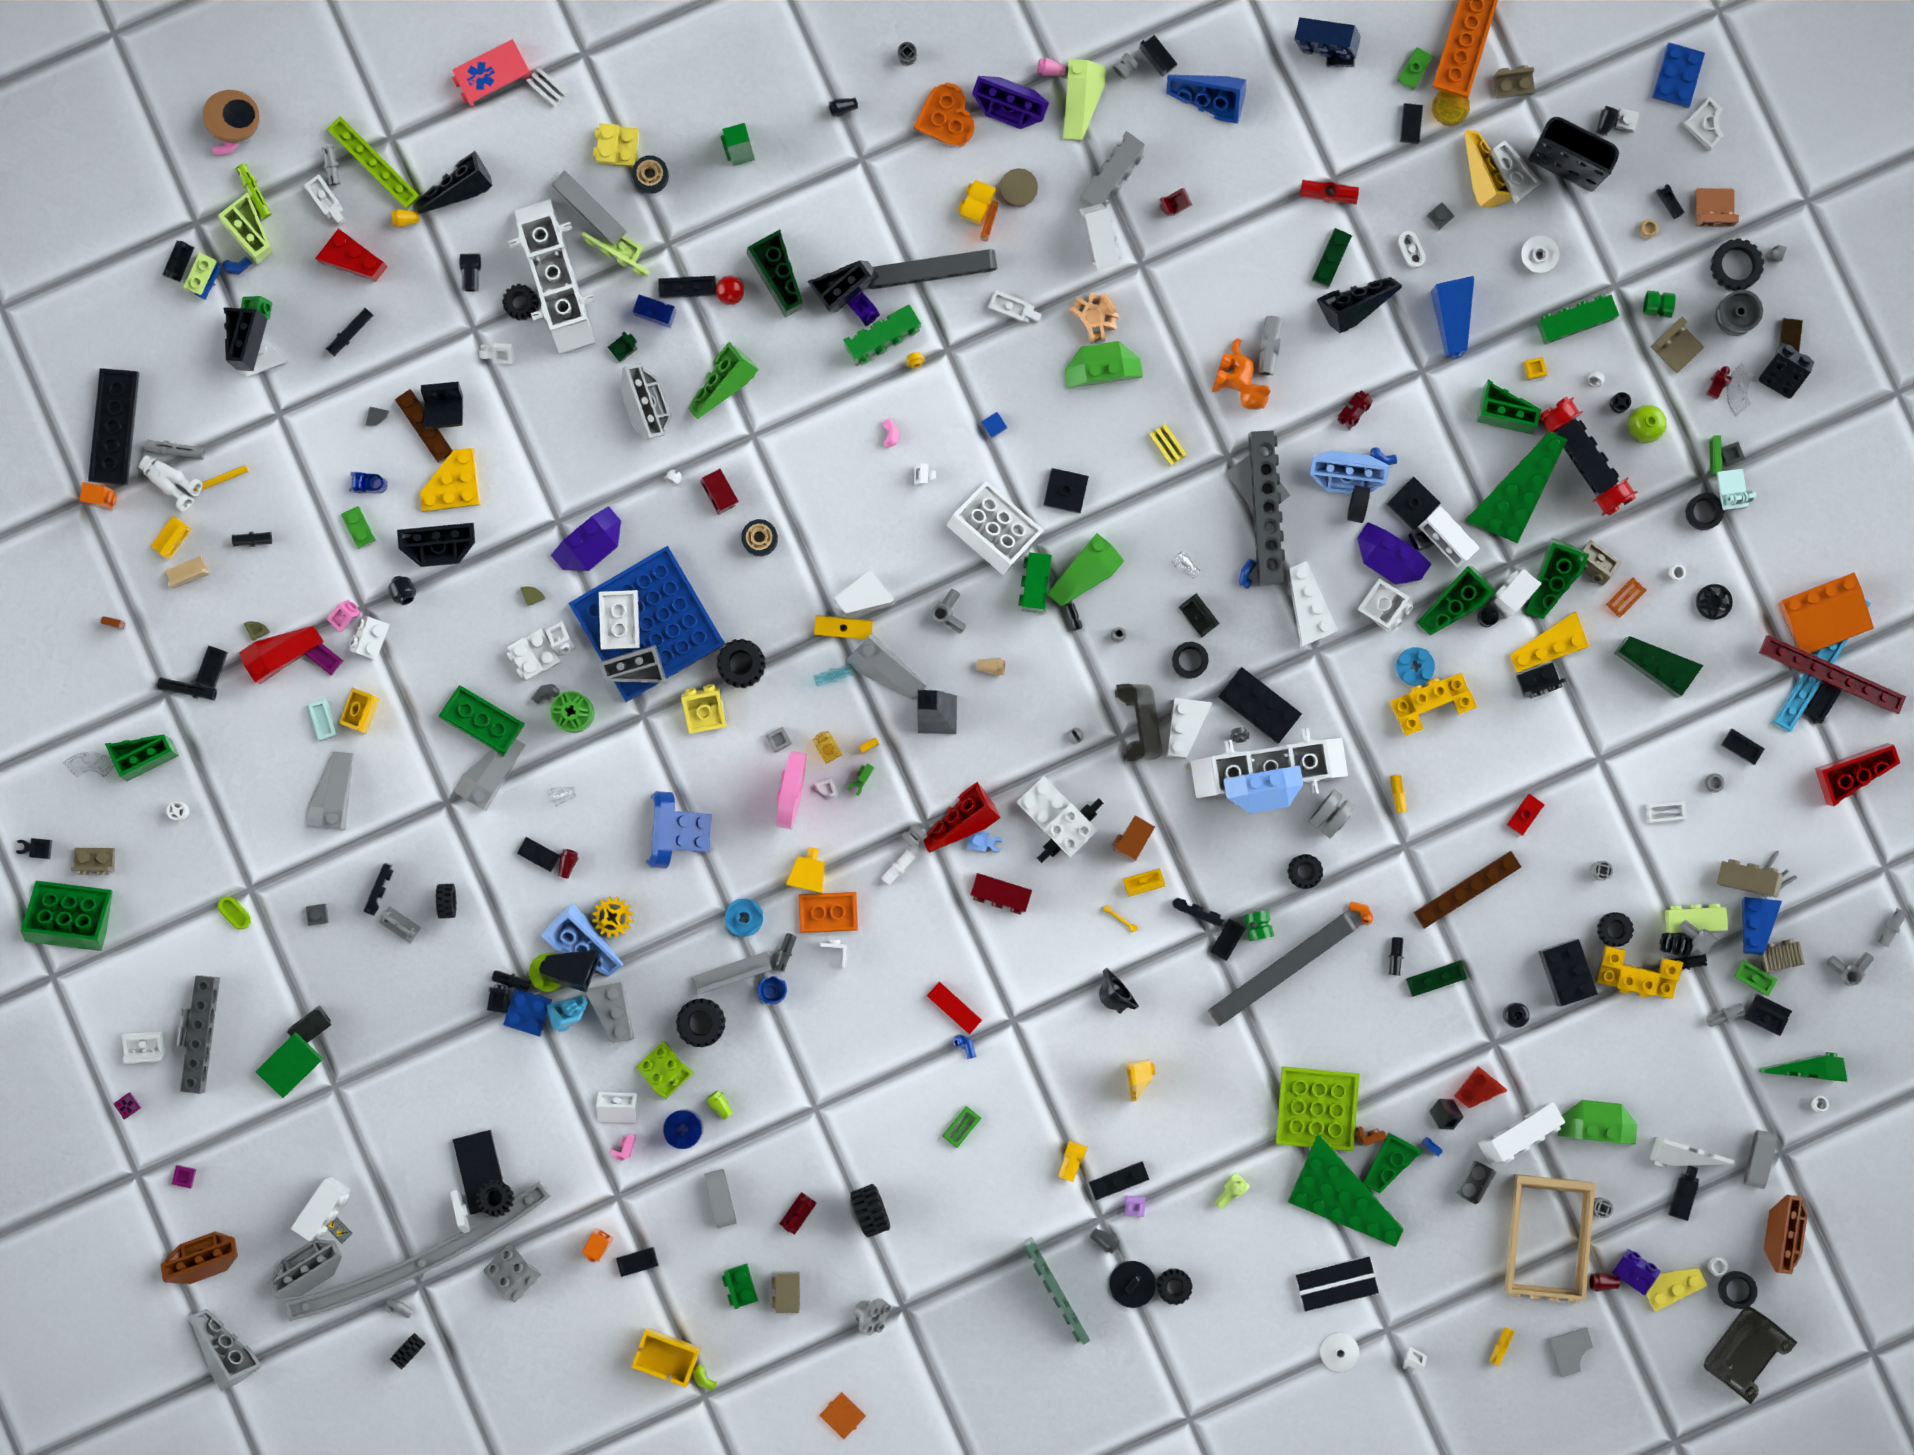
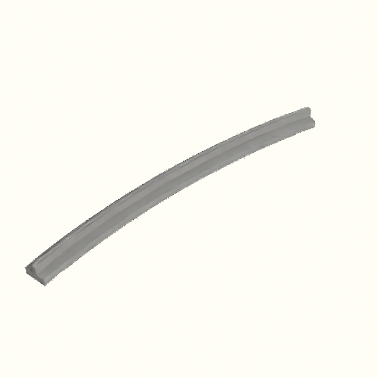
M538 1181L512 1201L513 1207L510 1206L508 1208L510 1211L504 1212V1216H487L470 1226V1232H460L409 1259L366 1277L326 1291L285 1302L289 1322L347 1305L419 1276L492 1237L551 1196L547 1188Z

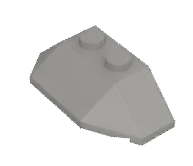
M641 363L624 366L622 368L621 395L632 427L646 439L664 436L671 419V413L660 381L651 372L646 370Z
M315 1239L281 1260L273 1277L268 1281L273 1297L280 1299L302 1296L332 1277L342 1258L336 1242L333 1240Z

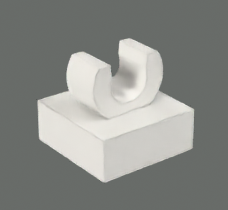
M928 464L915 466L914 485H924L928 483V480L936 479V471L928 470Z
M1409 1347L1405 1355L1403 1369L1410 1366L1413 1368V1374L1417 1373V1371L1422 1372L1425 1368L1427 1356Z

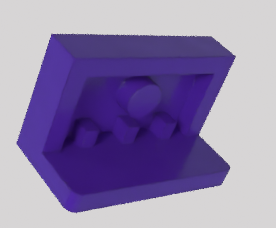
M1630 1249L1625 1252L1612 1274L1644 1296L1661 1273L1656 1265L1647 1262L1637 1252Z

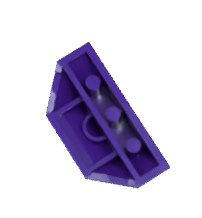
M978 76L972 92L973 97L985 116L1018 129L1042 122L1049 102L1035 90L1001 77Z
M609 506L592 515L567 536L553 551L551 557L562 570L590 571L618 547L621 520Z
M1367 522L1357 537L1363 564L1395 585L1422 580L1431 566V563L1418 550L1387 530Z

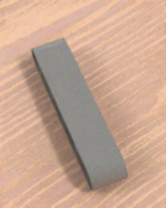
M565 170L551 183L612 245L627 233Z

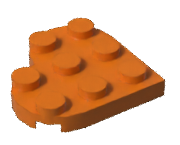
M951 83L935 86L929 93L913 128L947 145L962 147L969 142L974 134L975 125L971 114L964 110L966 101L961 88Z

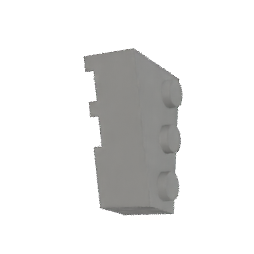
M656 645L599 662L604 681L667 682Z
M624 982L588 988L585 994L612 1043L634 1039Z

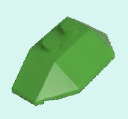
M1119 341L1081 346L1065 368L1068 389L1143 378L1140 358Z
M1581 1100L1561 1115L1565 1123L1560 1126L1561 1129L1558 1131V1136L1621 1144H1636L1637 1124L1622 1104Z

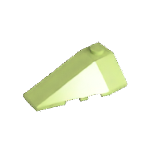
M1069 59L1063 139L1083 140L1105 86L1106 66L1089 60Z

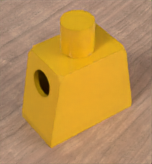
M808 846L806 858L797 857L786 885L823 893L825 862L817 860L820 849Z

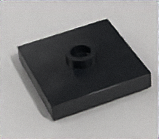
M1052 468L1043 506L1081 514L1089 476Z
M1415 477L1387 503L1413 531L1441 504Z

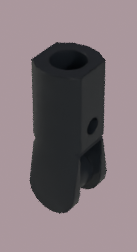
M1668 184L1665 185V188L1656 190L1658 197L1674 220L1685 213ZM1669 195L1671 199L1667 201L1665 196Z

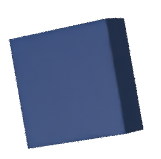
M998 412L981 421L991 439L1008 428Z

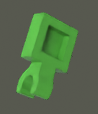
M868 763L866 766L862 765L857 773V776H859L858 780L851 782L847 790L850 791L852 786H857L858 791L856 795L859 796L874 767Z

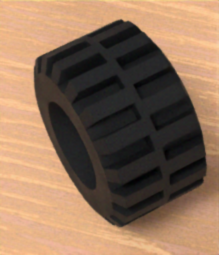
M734 639L730 643L727 642L720 649L719 655H717L716 665L718 673L726 683L733 687H751L754 683H758L761 676L764 675V669L766 668L765 657L760 648L750 640ZM743 652L751 657L752 668L746 674L738 675L731 670L730 661L735 654Z
M704 998L691 1000L683 1005L677 1014V1032H679L680 1038L685 1043L693 1047H706L717 1042L723 1035L726 1027V1017H724L723 1010L712 1000ZM698 1011L706 1012L712 1018V1027L705 1034H697L690 1027V1018Z
M870 1184L852 1191L850 1195L851 1202L863 1234L869 1238L890 1230L889 1218L877 1187L874 1184Z

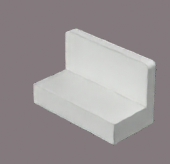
M598 1092L596 1105L597 1121L636 1123L637 1093Z

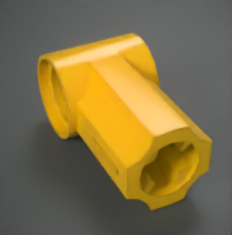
M1069 1140L1058 1177L1074 1182L1079 1165L1085 1157L1087 1146Z

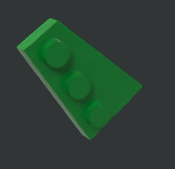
M1388 1132L1387 1138L1382 1143L1363 1180L1364 1185L1381 1193L1423 1150Z

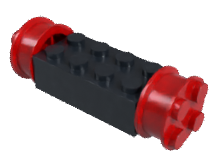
M1565 397L1556 404L1557 407L1552 410L1550 407L1541 413L1539 423L1542 422L1548 432H1555L1567 438L1563 449L1597 498L1592 502H1597L1603 511L1602 516L1606 513L1610 516L1620 509L1618 505L1621 503L1627 505L1636 499L1635 494L1638 491H1634L1627 482L1628 477L1618 483L1617 478H1619L1617 471L1614 468L1610 469L1607 464L1609 460L1603 452L1599 453L1596 448L1598 444L1592 436L1588 437L1585 432L1586 426L1581 420L1577 421L1576 419L1583 411L1577 409L1573 403V397L1570 399Z

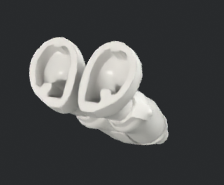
M146 455L138 466L143 470L145 476L163 490L164 494L174 495L177 498L176 507L180 511L189 508L193 504L194 498L178 489L176 484L185 488L192 496H198L201 492L203 484L200 480L193 479L189 481L185 479L180 470H175L157 458L152 459Z

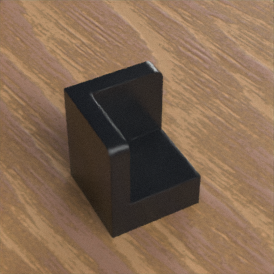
M1438 1099L1430 1109V1114L1439 1129L1454 1130L1464 1118L1452 1099Z

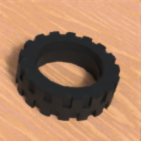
M1738 238L1723 243L1711 258L1712 265L1710 269L1713 272V278L1718 281V285L1724 286L1726 290L1737 291L1751 287L1759 280L1764 270V259L1761 257L1762 252L1758 251L1755 244L1752 245L1749 240L1743 241ZM1741 250L1750 257L1752 271L1746 279L1734 280L1724 272L1722 259L1727 252Z

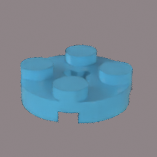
M1419 647L1405 650L1396 662L1398 677L1411 686L1426 683L1433 676L1435 670L1433 657L1426 649ZM1413 661L1420 664L1418 672L1410 668L1413 665Z
M750 899L733 901L728 906L725 914V923L729 931L741 937L752 936L757 933L764 921L761 907ZM742 912L743 914H749V921L747 923L739 921Z

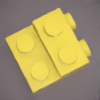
M600 123L599 128L595 129V139L598 140V145L593 148V158H596L597 164L633 167L637 156L639 129Z
M714 684L704 686L703 690L696 691V688H689L684 691L685 693L681 694L689 734L727 727L719 686L715 687Z

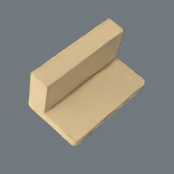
M202 556L165 570L170 581L168 586L173 589L209 575Z

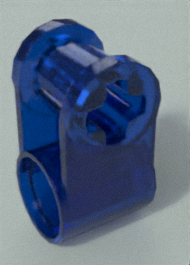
M350 472L352 484L349 492L380 494L385 492L388 487L386 479L378 474ZM380 479L381 485L378 488H374V482Z

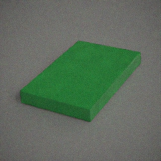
M295 1032L255 1072L284 1098L323 1058Z

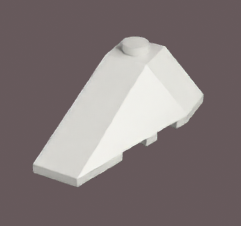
M1659 1137L1655 1138L1650 1159L1655 1161L1654 1165L1666 1168L1667 1164L1671 1166L1734 1164L1735 1162L1732 1159Z

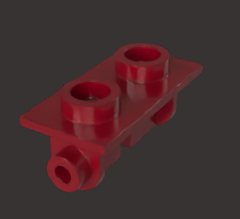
M1362 390L1357 392L1349 401L1353 408L1345 406L1338 415L1337 421L1342 425L1345 423L1348 430L1356 426L1361 415L1368 411L1373 401L1370 394H1366Z
M801 1192L779 1224L786 1231L795 1235L817 1203Z

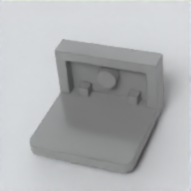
M508 1244L484 1269V1273L502 1296L513 1302L521 1298L523 1293L541 1275L539 1270L529 1265L511 1244Z

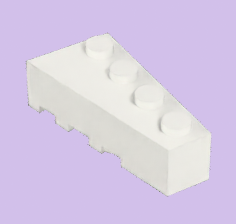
M1554 1102L1546 1103L1525 1115V1120L1520 1119L1511 1123L1509 1130L1506 1128L1492 1134L1493 1139L1480 1141L1478 1145L1489 1163H1508L1515 1158L1514 1155L1516 1153H1524L1530 1149L1529 1145L1535 1142L1537 1144L1546 1139V1134H1553L1561 1129L1560 1126L1565 1121Z

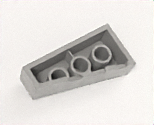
M1126 131L1123 135L1122 144L1114 147L1110 160L1104 161L1098 171L1099 174L1092 178L1080 195V201L1088 207L1101 203L1107 207L1110 203L1108 199L1111 195L1115 196L1121 189L1120 183L1123 179L1127 180L1133 172L1131 170L1135 164L1138 166L1144 158L1142 154L1145 144Z

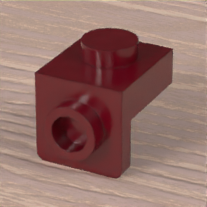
M1181 188L1169 196L1159 199L1161 202L1160 208L1167 216H1174L1192 206L1185 188Z

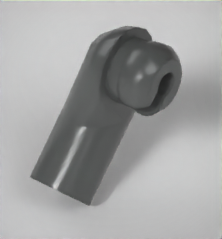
M554 684L542 685L531 699L539 704L545 696H558L560 690Z

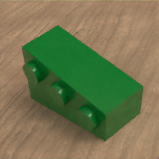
M1488 379L1483 388L1477 422L1533 434L1538 427L1541 409L1522 398H1517L1505 388L1502 389L1493 384V381Z
M1029 552L1028 557H1024L1023 568H1027L1026 576L1022 575L1021 587H1024V594L1019 595L1018 606H1022L1021 611L1044 614L1052 555Z
M164 734L131 741L124 740L118 743H105L119 777L125 781H129L179 756L172 739Z

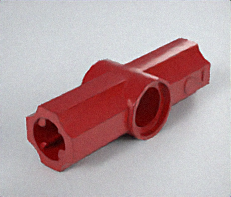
M1302 180L1300 197L1323 200L1326 203L1340 202L1356 205L1359 194V187L1338 185L1334 182L1323 183ZM1325 189H1332L1334 195H1326Z

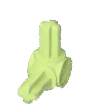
M1235 1172L1225 1182L1224 1187L1226 1189L1214 1203L1220 1209H1224L1234 1197L1240 1198L1250 1185Z

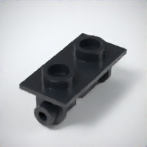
M181 240L176 241L162 275L181 282L195 247Z

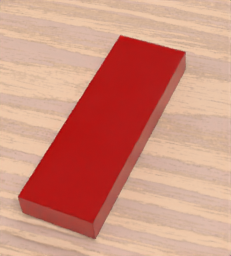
M940 981L927 995L969 1035L982 1021L980 1017Z

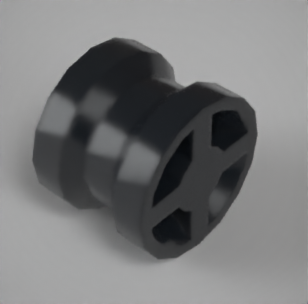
M1619 392L1611 398L1609 404L1611 410L1615 413H1623L1631 406L1632 401L1627 393Z

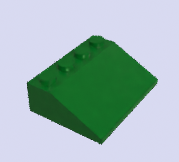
M36 881L21 928L25 942L102 951L107 932L112 890Z

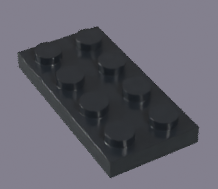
M1243 667L1238 670L1218 696L1219 699L1277 744L1281 742L1302 715L1301 712Z

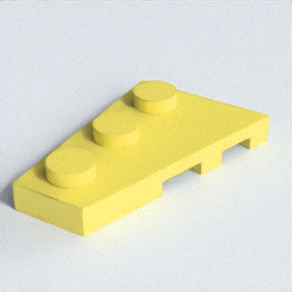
M1697 1267L1660 1273L1646 1293V1296L1656 1312L1708 1285Z

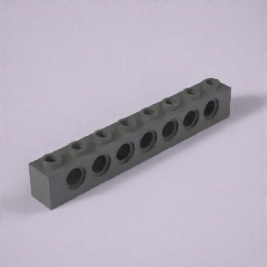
M1274 430L1252 431L1248 434L1258 586L1281 585L1284 583L1283 580H1286V569L1282 566V561H1285V551L1281 549L1284 533L1283 530H1280V523H1282L1283 517L1282 511H1279L1281 493L1277 489V485H1280V475L1276 473L1279 457L1278 454H1275V447H1277L1278 440L1277 435H1274ZM1260 447L1268 449L1269 453L1267 456L1261 455ZM1261 466L1269 467L1270 473L1264 475L1261 472ZM1264 484L1271 487L1270 494H1265L1262 491ZM1265 503L1272 506L1271 513L1264 511L1263 505ZM1269 522L1273 525L1272 532L1265 530V523ZM1270 541L1274 544V551L1267 550L1266 542ZM1269 560L1275 562V570H1270L1267 567Z

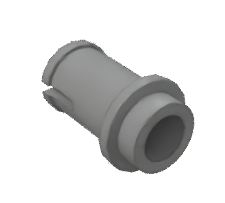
M1117 627L1112 630L1111 638L1114 642L1120 643L1126 638V632L1123 628ZM1120 632L1122 636L1117 637L1115 633Z

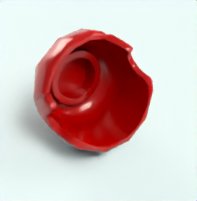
M724 276L716 285V296L724 304H737L744 296L745 286L740 278L736 276Z

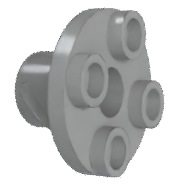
M878 1298L871 1303L870 1300H863L856 1305L854 1309L855 1319L859 1321V1329L864 1335L870 1336L876 1332L880 1333L885 1327L884 1322L891 1310V1306L885 1300Z

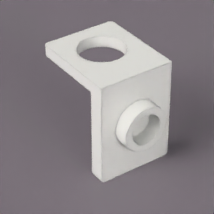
M830 939L829 943H820V947L843 948L842 968H846L847 944H840V940Z

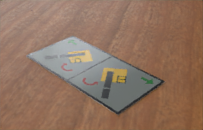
M338 1217L333 1222L330 1221L326 1226L341 1244L353 1234Z

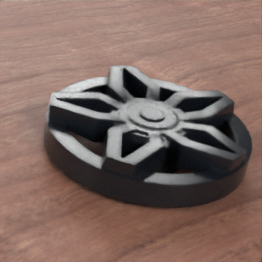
M1710 584L1703 587L1696 597V607L1699 613L1710 620H1718L1725 617L1731 611L1733 605L1731 593L1727 588L1719 584ZM1711 587H1716V588H1719L1720 590H1718V591L1714 594V591L1711 589ZM1706 589L1711 593L1710 596L1707 595ZM1702 593H1704V597L1707 599H1702L1700 601V597ZM1726 595L1729 600V605L1725 601H1723ZM1706 602V606H1700V604ZM1709 608L1708 615L1702 609ZM1718 609L1720 611H1726L1721 616H1717ZM1711 610L1715 611L1713 616L1711 615Z

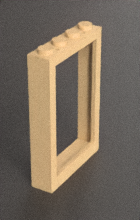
M1514 1175L1504 1290L1510 1293V1296L1521 1297L1522 1294L1529 1295L1531 1299H1541V1296H1545L1551 1301H1560V1298L1568 1299V1302L1580 1303V1300L1586 1301L1596 1183ZM1522 1187L1583 1193L1575 1290L1514 1284Z

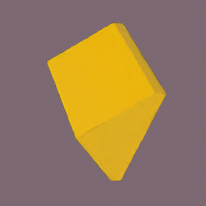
M352 688L338 723L367 733L380 698Z

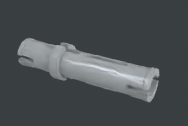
M149 439L146 440L145 444L146 452L162 453L164 456L170 454L202 460L205 456L204 447Z

